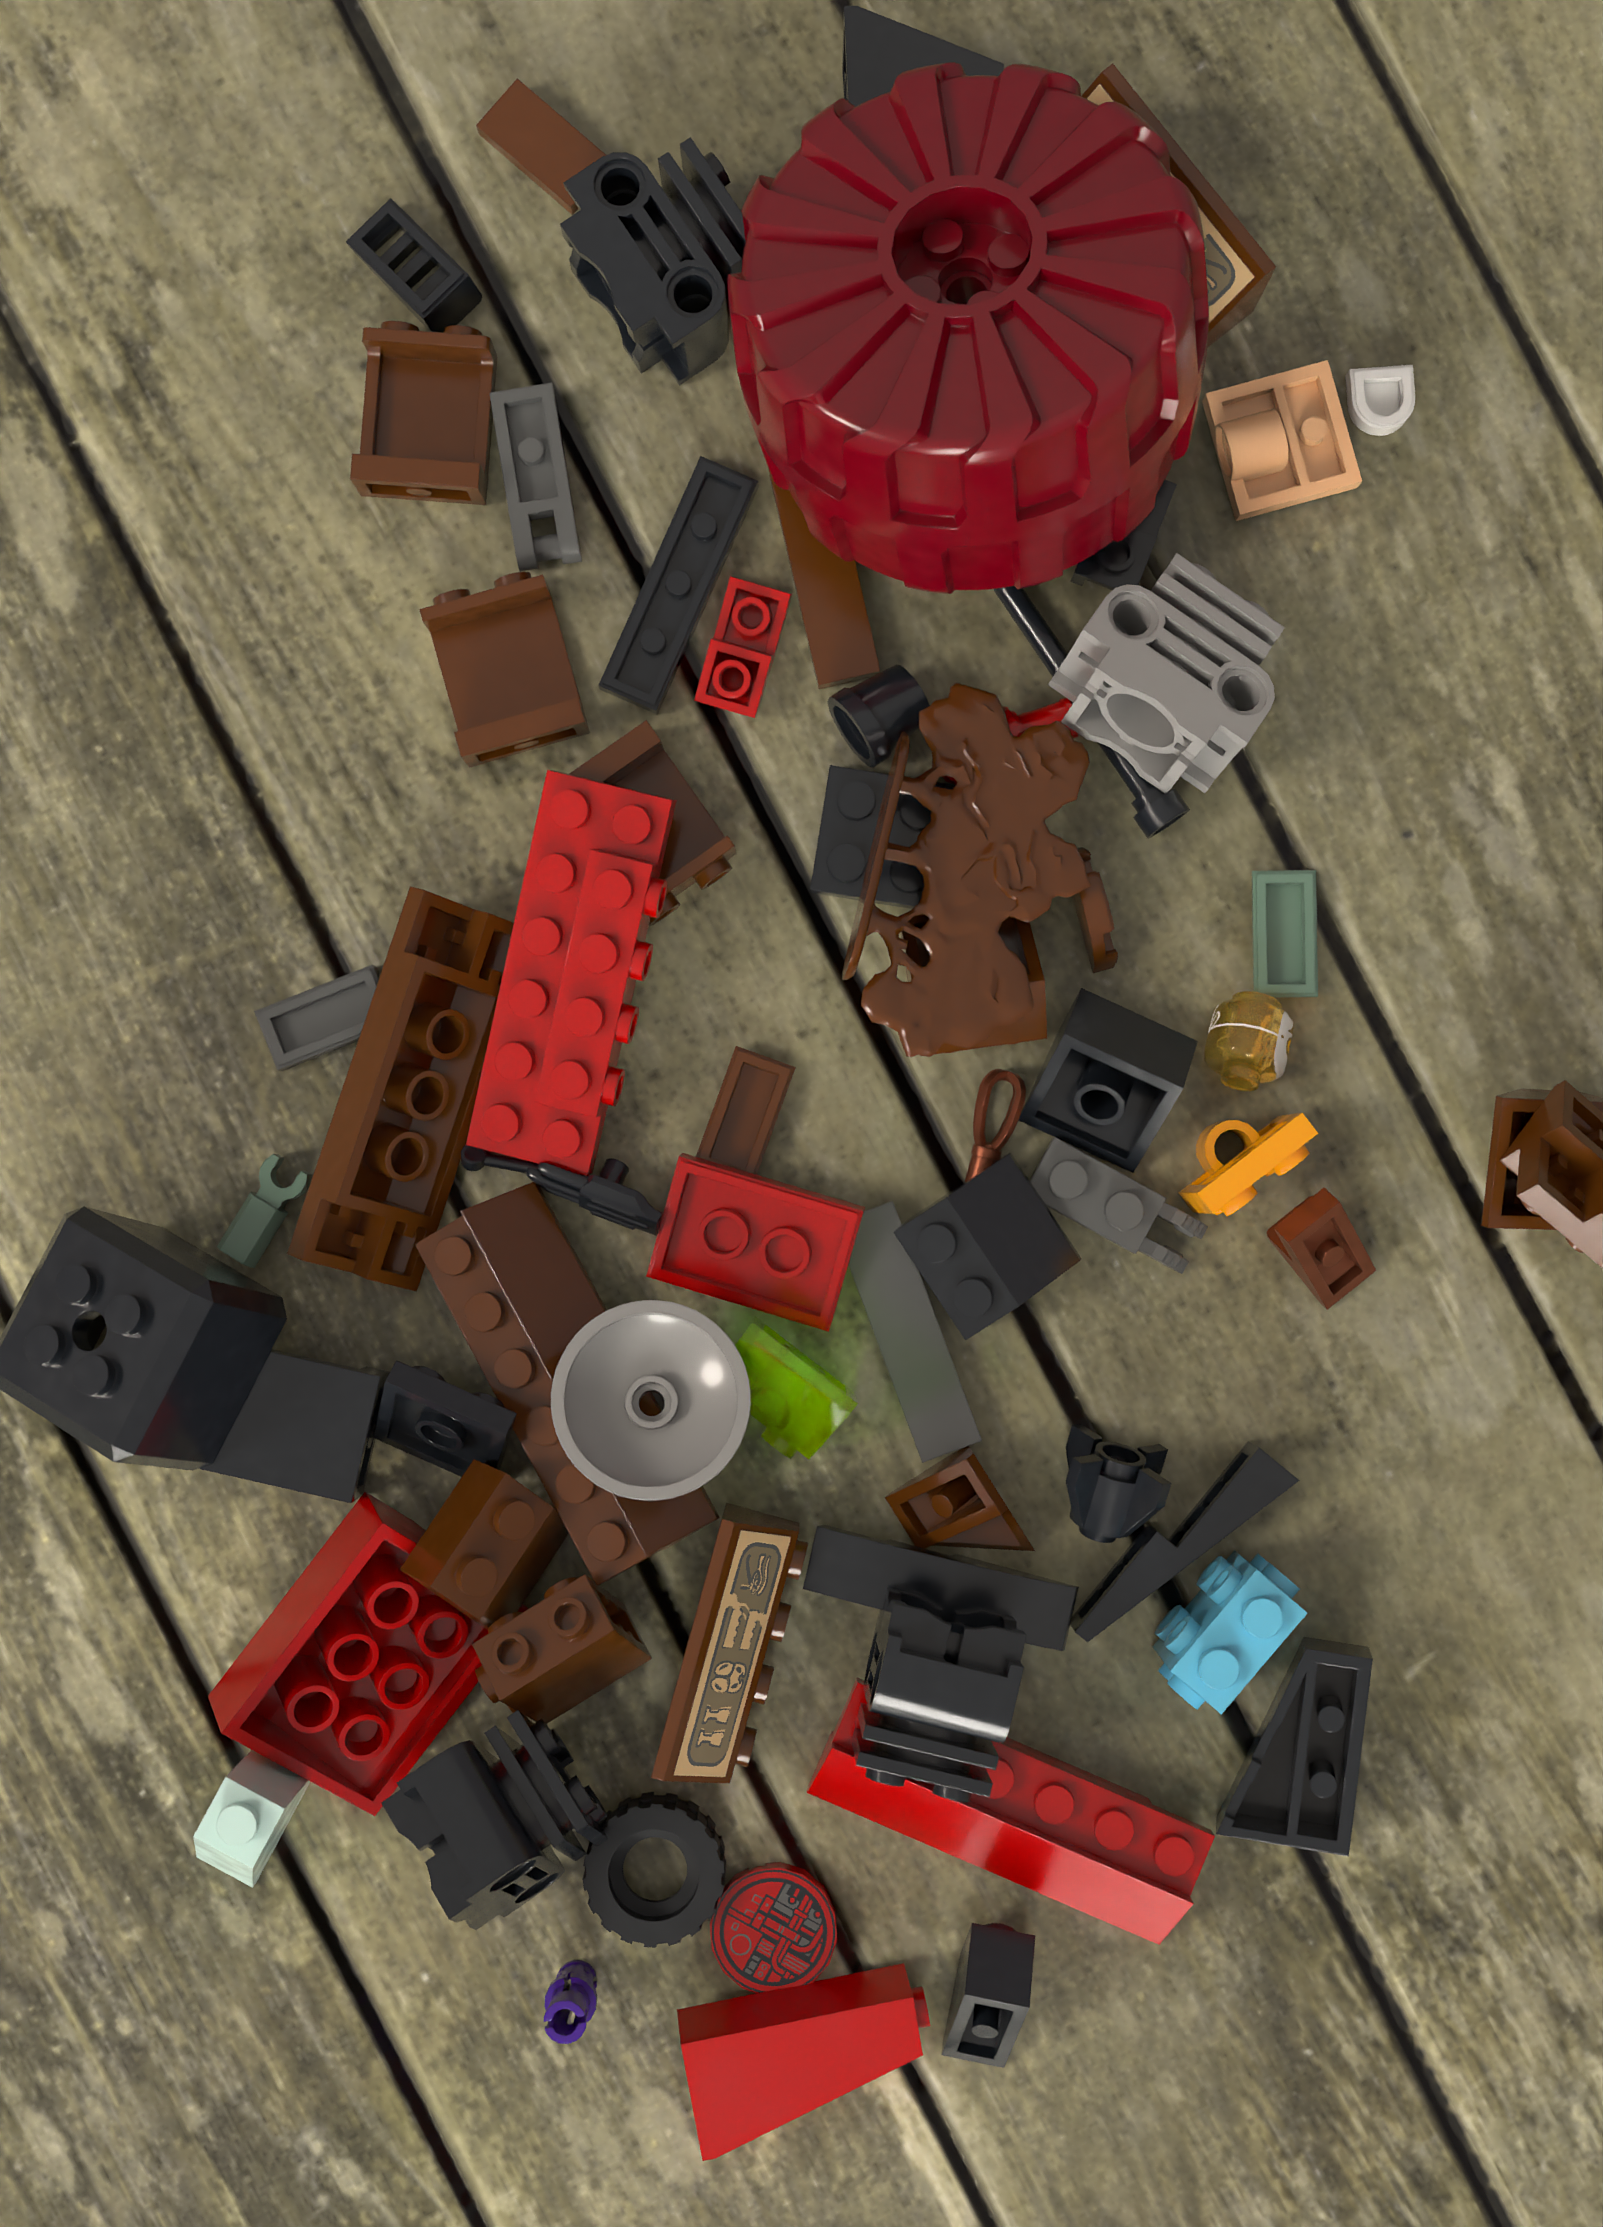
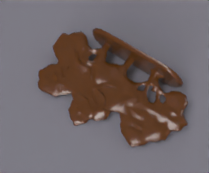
M958 683L950 687L948 698L935 700L930 706L919 712V728L932 751V768L917 778L904 776L910 748V738L905 732H902L900 735L881 803L842 980H847L854 976L866 936L878 932L888 948L891 965L885 971L875 974L863 988L861 1006L871 1022L886 1025L898 1032L907 1057H914L916 1055L931 1057L944 1043L970 1049L976 1043L987 1040L996 1027L1010 1026L1033 1011L1034 1001L1026 968L1015 952L1008 949L999 935L998 931L1001 923L1009 916L1027 923L1031 922L1050 909L1051 901L1054 897L1068 898L1092 886L1086 873V865L1076 845L1065 842L1061 837L1050 833L1045 824V819L1056 813L1063 805L1077 800L1079 789L1090 763L1089 753L1081 742L1074 741L1070 730L1059 721L1048 725L1033 726L1026 729L1020 737L1013 736L1010 732L1005 712L996 694ZM942 776L954 777L957 782L953 790L934 786L939 777ZM900 793L912 795L923 806L932 811L931 822L920 832L917 841L910 847L889 842ZM884 860L916 866L924 878V889L919 903L912 910L898 917L882 911L874 903ZM925 914L930 918L921 929L909 923L910 919L917 915ZM902 931L918 937L924 943L930 953V962L925 967L917 965L902 950L907 949L908 940L899 938V933ZM898 965L907 967L913 975L911 982H902L897 978Z

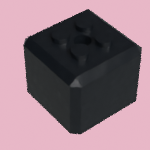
M84 1206L64 1214L0 1337V1390L113 1462L193 1471L212 1464L287 1320L283 1298L163 1227ZM105 1326H107L104 1341L98 1348L94 1349Z

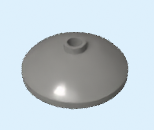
M642 1300L622 1304L603 1312L588 1322L573 1337L564 1350L556 1367L551 1389V1413L555 1432L563 1450L574 1466L586 1478L602 1489L621 1497L642 1501H659L679 1497L697 1490L716 1477L733 1458L742 1442L751 1406L750 1385L746 1367L740 1353L728 1335L716 1323L700 1312L681 1304L660 1300ZM647 1393H658L665 1401L664 1409L656 1416H647L639 1408L641 1398Z

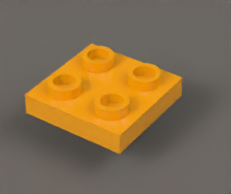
M1302 1112L1277 1116L1258 1132L1248 1123L1239 1120L1215 1122L1203 1130L1196 1144V1156L1205 1172L1178 1192V1194L1193 1213L1219 1215L1224 1212L1226 1216H1229L1246 1205L1258 1194L1252 1184L1264 1175L1267 1177L1273 1173L1281 1176L1303 1161L1310 1154L1304 1144L1316 1136L1318 1132ZM1230 1131L1240 1137L1244 1150L1223 1165L1215 1155L1214 1145L1221 1133Z

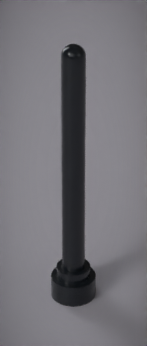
M1015 586L994 589L1006 610L1053 677L1068 655L1066 650L1023 588L1017 589ZM1098 743L1136 798L1131 803L1137 811L1133 818L1147 839L1160 833L1189 812V807L1176 788L1163 793L1140 777L1134 767L1122 755L1110 747Z

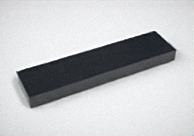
M700 456L598 685L600 690L658 715L758 490L759 484L757 480Z

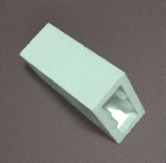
M251 1750L225 1777L193 1838L196 1857L253 1888L310 1781Z

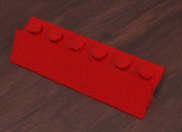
M856 1678L834 1732L831 1731L808 1785V1794L1158 1945L1161 1944L1194 1903L1190 1895L1215 1838L1211 1829L1157 1807L1151 1803L1149 1798L1008 1737L1004 1743L991 1741L999 1759L996 1770L986 1768L993 1783L990 1797L972 1793L970 1802H959L933 1794L934 1784L905 1778L904 1786L899 1787L886 1785L865 1776L867 1768L856 1766L852 1746L854 1728L860 1729L857 1716L860 1702L867 1704L863 1690L864 1680Z

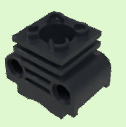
M691 137L680 144L683 172L669 152L658 158L662 187L649 168L632 154L613 152L599 158L563 182L564 188L580 211L560 223L564 239L573 248L569 258L573 274L588 296L598 302L612 316L619 328L623 347L642 374L662 360L679 386L716 362L727 348L729 343L726 300L729 303L728 274L742 272L745 247L742 209L738 208L725 189V186L731 183L718 158L712 152L703 156Z
M887 1587L882 1610H879L865 1672L863 1690L867 1704L860 1702L857 1715L860 1729L854 1728L852 1736L856 1766L867 1768L865 1773L867 1778L886 1785L904 1786L905 1778L934 1784L933 1794L954 1801L970 1802L972 1793L990 1797L993 1783L986 1768L996 1770L999 1759L991 1741L1004 1743L1007 1738L1024 1670L1021 1658L1027 1635L1023 1630L1017 1629V1621L1014 1617L985 1610L971 1612L955 1611L953 1622L942 1620V1608L928 1602L918 1594Z
M519 1710L508 1716L507 1719L523 1743L522 1745L496 1725L484 1733L500 1760L474 1741L467 1740L458 1743L398 1781L397 1785L400 1790L381 1802L400 1834L409 1839L419 1851H423L428 1847L435 1853L425 1863L430 1875L431 1890L448 1919L454 1922L466 1920L468 1926L475 1930L497 1915L506 1917L562 1876L565 1869L550 1845L574 1861L586 1855L572 1829H575L577 1833L596 1846L608 1840L599 1824L608 1815L591 1787L588 1785L584 1788L577 1775L571 1778L565 1767L574 1760L554 1728L550 1730L543 1719L533 1723Z

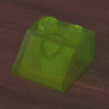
M755 1316L734 1343L741 1355L749 1378L751 1393L750 1415L767 1427L761 1434V1437L777 1451L789 1459H792L798 1451L810 1460L857 1406L856 1394Z

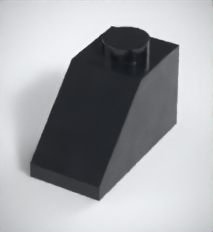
M1001 1923L971 1924L960 1953L941 2055L1002 2068L1005 2067L1030 2008L1035 1935L1017 1932L1014 1928Z

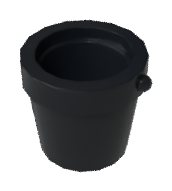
M897 664L851 688L844 687L829 697L827 701L831 716L842 737L859 759L872 768L890 757L891 751L897 747L902 732L910 736L919 728V712L930 706L928 699L915 678L904 667Z

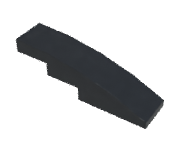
M828 1525L817 1526L803 1586L805 1590L880 1610L883 1607L887 1587L914 1593L942 1608L941 1619L953 1622L955 1611L971 1612L985 1610L1014 1617L1017 1621V1629L1023 1630L1027 1635L1025 1644L1058 1651L1065 1650L1079 1588L1074 1585L963 1555H947L892 1539L883 1541Z

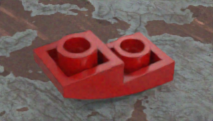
M730 576L715 634L710 639L694 701L756 718L777 651L792 593Z

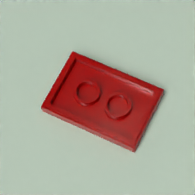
M682 1153L678 1157L646 1277L829 1332L865 1207Z

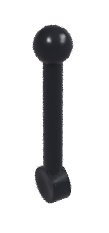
M468 1145L461 1150V1164L469 1171H478L484 1166L526 1173L528 1167L538 1170V1163L487 1154L484 1149Z

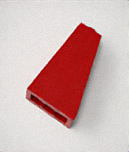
M904 1963L814 1981L812 1984L770 1990L677 2009L680 2043L702 2161L720 2157L923 2056L919 2029L930 2027L926 1998L922 1986L910 1987Z

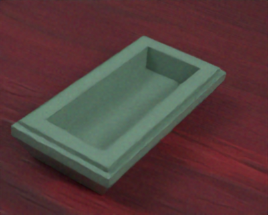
M1316 870L1252 871L1253 998L1318 997Z

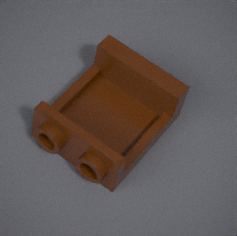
M386 321L381 324V328H363L362 342L367 350V368L360 454H352L350 479L359 494L364 497L486 505L493 422L489 393L495 392L497 354L491 338L482 336V332L478 329L461 325L445 327L444 333L419 331L417 326L402 321Z

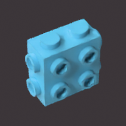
M1235 1550L1227 1560L1222 1556L1213 1560L1197 1581V1586L1201 1589L1185 1609L1181 1605H1177L1169 1611L1155 1631V1635L1159 1639L1152 1647L1164 1662L1158 1671L1168 1680L1167 1684L1197 1710L1206 1701L1222 1714L1307 1614L1302 1607L1292 1600L1300 1588L1258 1553L1250 1563Z

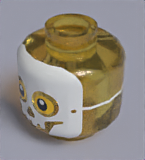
M1243 991L1232 995L1231 1000H1225L1214 1008L1204 1049V1061L1211 1070L1221 1075L1220 1081L1225 1086L1240 1091H1255L1259 1088L1260 1083L1272 1082L1283 1075L1294 1023L1287 1012L1281 1009L1282 1004L1274 997L1258 992Z

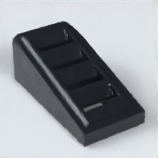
M391 198L346 241L355 254L430 332L444 333L445 327L458 325L482 300V294L469 274ZM401 228L404 234L379 257L375 252ZM419 247L420 251L395 273L394 270ZM437 266L439 269L414 292L412 288Z

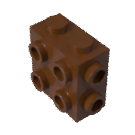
M586 1574L579 1578L570 1577L557 1582L545 1592L544 1600L525 1612H513L499 1618L489 1627L488 1635L472 1644L482 1664L475 1669V1673L488 1698L495 1704L499 1701L506 1704L512 1713L519 1710L531 1720L537 1722L543 1719L546 1724L652 1659L625 1605L600 1585L597 1586L595 1581Z

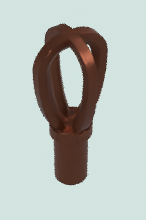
M1003 1069L992 1070L983 1078L980 1084L973 1119L975 1143H973L971 1150L972 1156L965 1182L1001 1159L1002 1151L1000 1150L1005 1146L1016 1127L1025 1102L1026 1088L1022 1078L1014 1072ZM1003 1080L1011 1083L1013 1096L999 1132L990 1143L986 1142L985 1133L987 1109L994 1085L998 1081Z

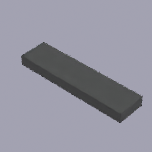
M893 1201L864 1211L849 1268L920 1459L924 1463L980 1442L982 1439L919 1270L893 1233L902 1224Z

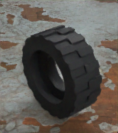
M654 1792L642 1793L639 1798L631 1800V1797L619 1802L618 1808L613 1812L609 1810L607 1812L608 1817L600 1822V1826L608 1840L599 1846L592 1842L589 1843L583 1864L585 1866L582 1878L584 1891L587 1890L588 1905L592 1913L598 1914L602 1920L601 1925L606 1930L619 1934L621 1936L620 1940L630 1944L633 1941L643 1943L644 1947L656 1948L657 1944L668 1943L671 1946L680 1943L681 1938L689 1934L692 1937L700 1931L702 1923L707 1918L710 1920L717 1910V1903L719 1898H722L725 1884L727 1860L724 1856L725 1846L722 1836L718 1837L715 1831L716 1824L709 1815L706 1817L699 1811L700 1806L690 1800L685 1802L678 1799V1795L667 1792L666 1795H654ZM658 1837L671 1841L682 1851L686 1860L687 1876L682 1887L674 1895L666 1899L648 1900L640 1897L631 1890L624 1877L623 1865L628 1851L636 1843L647 1838Z

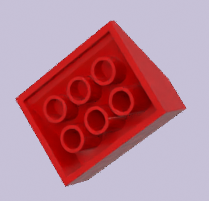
M364 1492L210 1692L208 1698L220 1732L223 1735L367 1813L376 1816L383 1807L381 1802L393 1794L398 1787L397 1782L406 1777L478 1683L475 1669L482 1664L472 1644L489 1633L486 1628L400 1570L426 1530L374 1496ZM522 1604L518 1612H525L528 1608Z

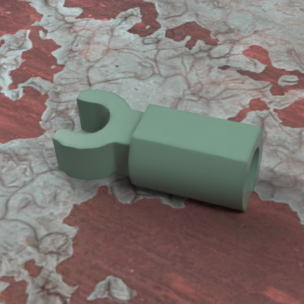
M272 1154L265 1159L259 1172L260 1189L257 1193L252 1191L249 1193L217 1245L220 1251L251 1268L256 1267L286 1218L288 1212L284 1207L287 1202L299 1198L306 1193L312 1179V1174L301 1171L291 1186L287 1188L281 1186L276 1179V1172L281 1166L284 1157L279 1154Z

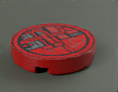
M784 1862L765 1863V1866H756L750 1870L747 1868L735 1874L724 1887L722 1898L720 1897L717 1903V1910L710 1919L712 1951L722 1971L742 1989L754 1993L814 1983L830 1964L837 1942L835 1909L831 1904V1899L824 1885L805 1869Z

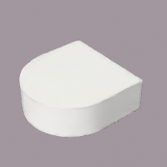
M1413 365L1350 369L1345 376L1348 412L1353 423L1361 431L1375 436L1388 435L1397 431L1411 415L1415 405Z

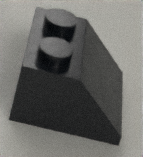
M1081 988L1053 1041L1018 1121L1134 1173L1184 1088L1198 1041Z
M1011 1152L906 1220L893 1232L965 1341L1022 1305L1082 1259Z

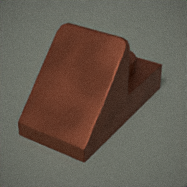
M1325 1187L1314 1196L1306 1198L1266 1232L1271 1243L1327 1310L1376 1271L1340 1201Z

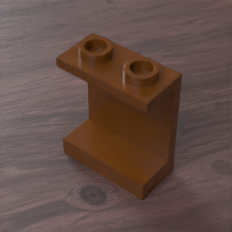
M530 572L511 573L495 580V588L472 595L468 589L448 591L436 596L433 599V606L419 609L422 621L431 633L458 731L454 732L460 755L469 767L590 733L551 593L543 574L531 577Z
M647 720L569 773L677 800L659 879L667 880L666 898L659 918L650 917L649 926L656 924L680 906L676 896L688 887L697 883L701 890L717 882L733 868L728 860L736 855L735 845L728 835L725 837L665 752L661 740Z

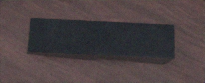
M1248 1441L1168 1539L1149 1523L1145 1526L1074 1613L1070 1624L1074 1632L1088 1643L1300 1480L1261 1448Z

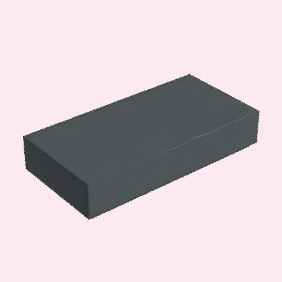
M367 966L254 1011L278 1071H284L359 1040L380 977L376 966Z

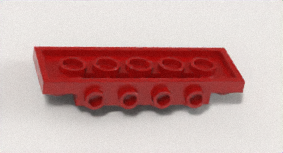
M547 770L466 1145L538 1164L540 1162L548 1163L584 1176H589L593 1173L608 1105L614 1107L617 1105L623 1089L625 1069L617 1067L622 1043H631L637 1027L639 1007L631 1005L636 980L644 981L651 965L653 944L645 942L650 917L659 918L666 898L667 880L659 879L677 800L555 770Z

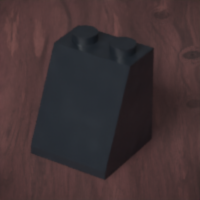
M844 6L843 95L854 106L890 92L899 74L919 67L956 62L961 64L967 76H999L1004 70V64L862 7Z

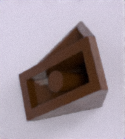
M969 1446L955 1451L885 1497L910 1539L917 1547L945 1546L1035 1551Z

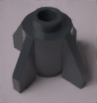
M1075 1424L1071 1427L1066 1444L1069 1468L1066 1485L1071 1504L1070 1518L1079 1526L1081 1534L1097 1542L1112 1543L1116 1538L1128 1537L1165 1507L1172 1483L1161 1477L1160 1474L1168 1449L1160 1444L1138 1447L1136 1450L1117 1442H1102V1437L1082 1424Z

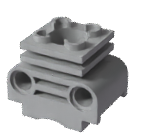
M1176 553L1151 591L1139 585L1126 584L1113 589L1105 597L1083 628L1080 636L1048 685L1073 702L1061 721L1063 724L1085 739L1098 742L1118 752L1134 767L1140 777L1160 791L1167 793L1179 777H1182L1206 793L1230 761L1248 744L1272 707L1275 699L1274 685L1269 675L1259 664L1267 656L1272 645L1279 638L1285 627L1273 620L1263 607L1255 602L1244 600L1218 582L1207 568L1191 563Z

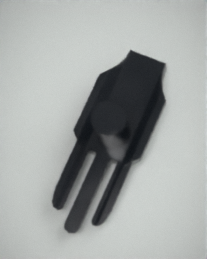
M606 1159L599 1176L589 1175L587 1178L544 1162L539 1163L538 1170L529 1167L526 1170L527 1177L539 1184L541 1188L551 1194L578 1203L579 1207L589 1210L592 1215L632 1230L636 1228L654 1236L658 1234L662 1212L652 1207L639 1191L622 1185L629 1172V1168L617 1159Z

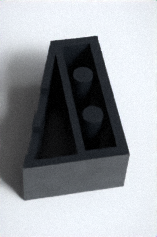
M1309 1637L1303 1638L1216 1817V1834L1349 1857L1373 1662L1369 1647Z

